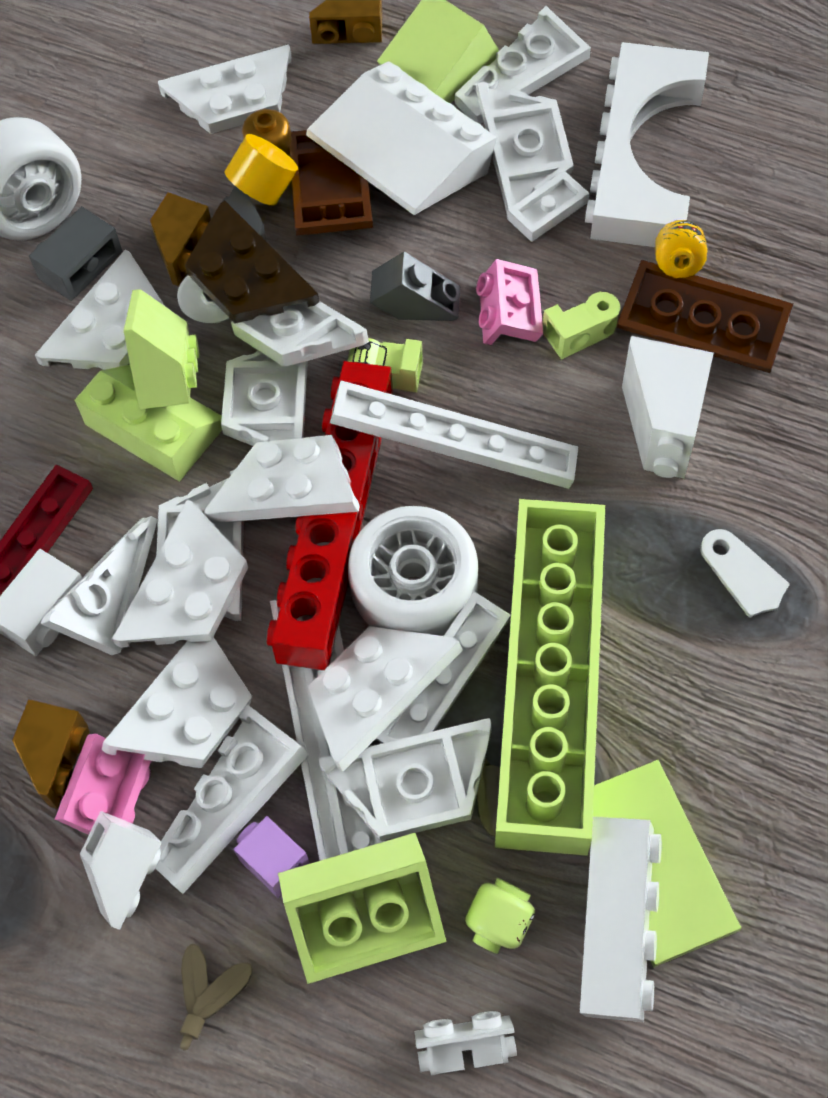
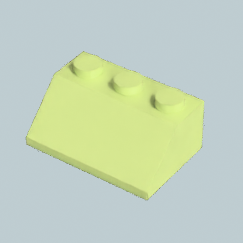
M141 289L132 290L123 331L139 410L189 403L191 388L197 387V358H200L197 335H189L187 321Z
M130 365L99 371L75 399L86 426L179 482L222 431V416L191 397L189 403L139 410Z
M416 833L278 873L283 903L307 984L447 942L427 863Z

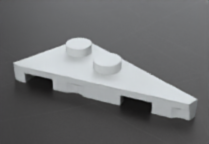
M152 516L141 518L42 618L41 624L110 655L121 653L122 648L116 646L112 638L138 592L158 519Z

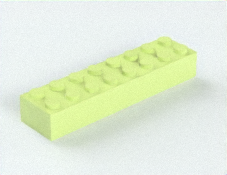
M519 499L495 848L588 856L593 827L605 505Z

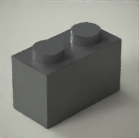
M81 206L71 217L66 218L51 236L38 244L29 255L38 279L72 301L123 251L116 229Z

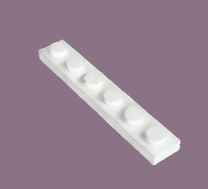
M340 381L330 420L331 424L567 489L574 482L578 446Z

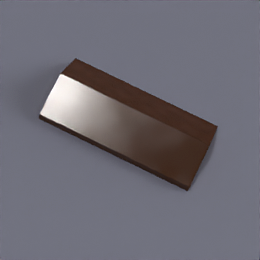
M641 260L616 328L669 344L714 353L713 357L771 373L794 303L697 275L686 278H673L666 275L659 268L658 264Z

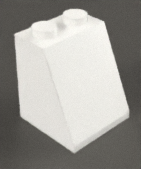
M631 336L622 389L644 470L654 472L656 475L665 478L685 477L714 353Z

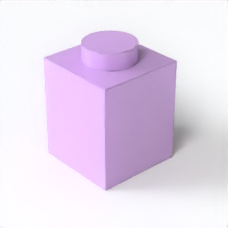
M268 816L259 824L253 822L248 825L237 838L238 845L233 849L239 861L277 898L282 895L278 873L310 864L306 852Z

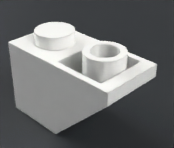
M100 811L80 852V856L100 913L111 927L120 930L125 918L131 917L138 906L140 899L139 889L146 874H151L159 862L161 854L159 847L162 842L151 831Z

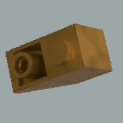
M325 0L309 12L312 44L382 42V0Z
M168 192L150 219L171 282L173 285L180 286L187 274L185 264L209 224L211 216L208 206Z
M28 699L12 741L38 794L49 807L58 809L72 776V769L77 756L81 753L90 731L79 711Z

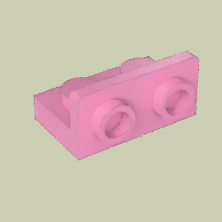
M496 259L488 270L480 275L476 286L477 295L480 296L481 312L479 315V326L482 328L483 343L492 345L501 334L536 342L543 335L537 269Z
M98 734L87 735L54 819L88 835L100 811L133 823L135 818L134 807L139 793L145 787L150 777L149 766L151 761L144 760L145 754L117 750L116 755L106 754L102 751L103 742L106 738Z

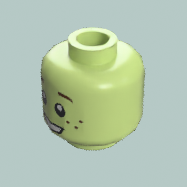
M497 878L494 884H482L465 917L467 926L475 932L472 941L498 954L501 946L509 949L518 948L535 916V909L528 902L531 895L500 878Z

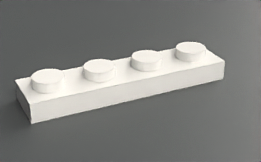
M474 591L444 635L459 640L463 651L376 740L380 743H387L435 731L511 619V615Z

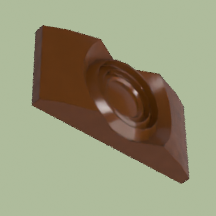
M307 130L292 131V141L289 146L290 157L298 166V170L292 178L296 236L373 228L368 180L364 179L306 135Z

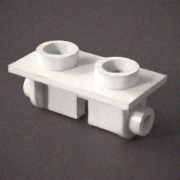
M496 1011L478 1013L472 1016V1022L453 1024L452 1020L449 1019L434 1020L424 1024L423 1030L414 1031L417 1049L427 1047V1050L417 1052L420 1072L430 1071L431 1076L465 1070L462 1051L466 1050L472 1051L474 1068L508 1063V1057L517 1056L514 1036L505 1037V1034L515 1033L510 1016L501 1017L500 1012Z

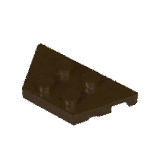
M225 200L221 202L185 264L187 274L234 323L253 320L259 315L271 316L284 313L283 307L303 302H306L308 307L318 304V293Z

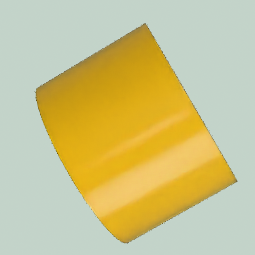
M247 134L224 172L229 181L239 190L261 203L273 206L279 201L297 172L298 166L290 156L274 144L256 135Z

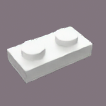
M562 171L507 209V220L533 242L586 205L589 199V192L567 172Z

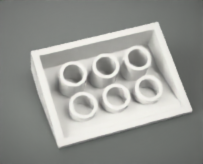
M389 61L363 73L307 129L306 133L309 138L413 215L486 175L497 137L484 129L481 124L457 110L454 105L440 98L424 84L419 83L403 72L400 67Z

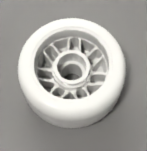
M23 117L0 120V237L17 241L35 239L59 226L74 208L80 194L82 182L79 162L72 150L44 124Z
M405 506L386 511L365 525L352 544L348 559V579L352 600L360 616L371 627L443 636L473 592L477 593L478 558L474 544L466 530L456 520L441 511L422 506ZM410 577H419V578H420V579H417V580H408V578H410Z

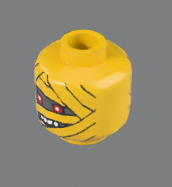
M675 220L667 223L659 231L655 239V255L659 268L666 275L673 278H686L695 275L704 266L707 260L706 238L703 230L695 223L688 220Z

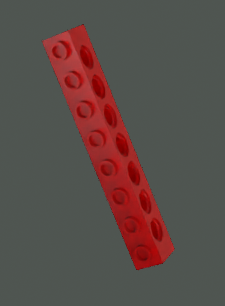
M344 361L340 377H333L331 400L334 401L332 408H326L324 411L322 430L325 435H332L338 444L343 458L342 463L348 472L351 480L350 486L360 508L359 512L297 516L296 534L299 537L296 546L290 545L286 561V568L290 571L287 582L280 583L277 593V607L280 608L277 620L272 619L270 621L267 631V645L273 648L276 664L325 670L330 664L349 583V553L355 538L361 531L382 437L331 424L330 420L340 381L393 394L392 369L390 366ZM321 542H330L329 544L323 546L317 545ZM312 578H321L318 582H307ZM303 615L313 616L311 619L306 621L297 620L300 616Z

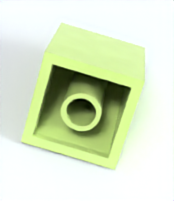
M421 0L377 62L379 65H382L389 61L397 65L403 72L419 83L424 84L448 103H452L455 100V93L483 66H489L496 59V53L499 52V49L482 23L446 0Z

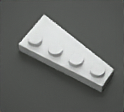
M545 6L538 13V19L532 25L527 23L518 32V38L509 47L505 45L496 53V59L489 66H483L455 93V105L467 117L481 124L484 121L476 93L477 82L489 83V89L509 94L511 89L529 95L589 59L591 47Z
M248 704L239 716L243 722L233 737L227 735L218 749L221 757L210 775L203 774L195 786L196 797L188 810H181L161 840L162 843L159 847L161 850L160 859L155 869L182 894L186 892L309 755L301 745Z

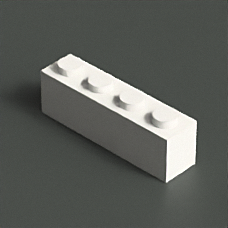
M593 817L580 1014L585 1017L644 1022V1011H653L654 981L646 980L647 960L655 961L657 933L656 931L649 930L650 911L657 912L659 906V882H651L652 863H660L662 839L661 834H654V828L650 820Z

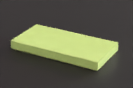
M659 760L594 785L593 817L650 820L654 828V834H661L660 863H652L651 882H659L658 911H650L649 930L656 931L657 933L656 959L651 961L653 968L739 932L741 926Z

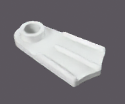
M716 529L707 533L701 543V554L746 615L751 618L764 612L776 611L783 594L789 587V582L731 532ZM721 545L726 549L727 553L719 555L714 552L713 546Z

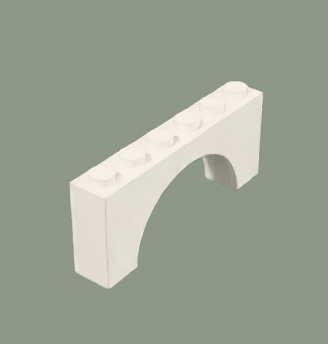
M622 42L620 56L612 57L609 79L615 80V85H607L604 107H611L610 113L603 112L600 135H605L606 140L598 141L595 164H602L601 171L593 170L590 193H596L597 195L596 200L588 199L585 223H592L590 239L655 247V239L659 231L667 223L675 220H687L690 196L671 192L652 181L637 164L631 150L630 141L638 128L653 115L677 106L701 105L709 52Z

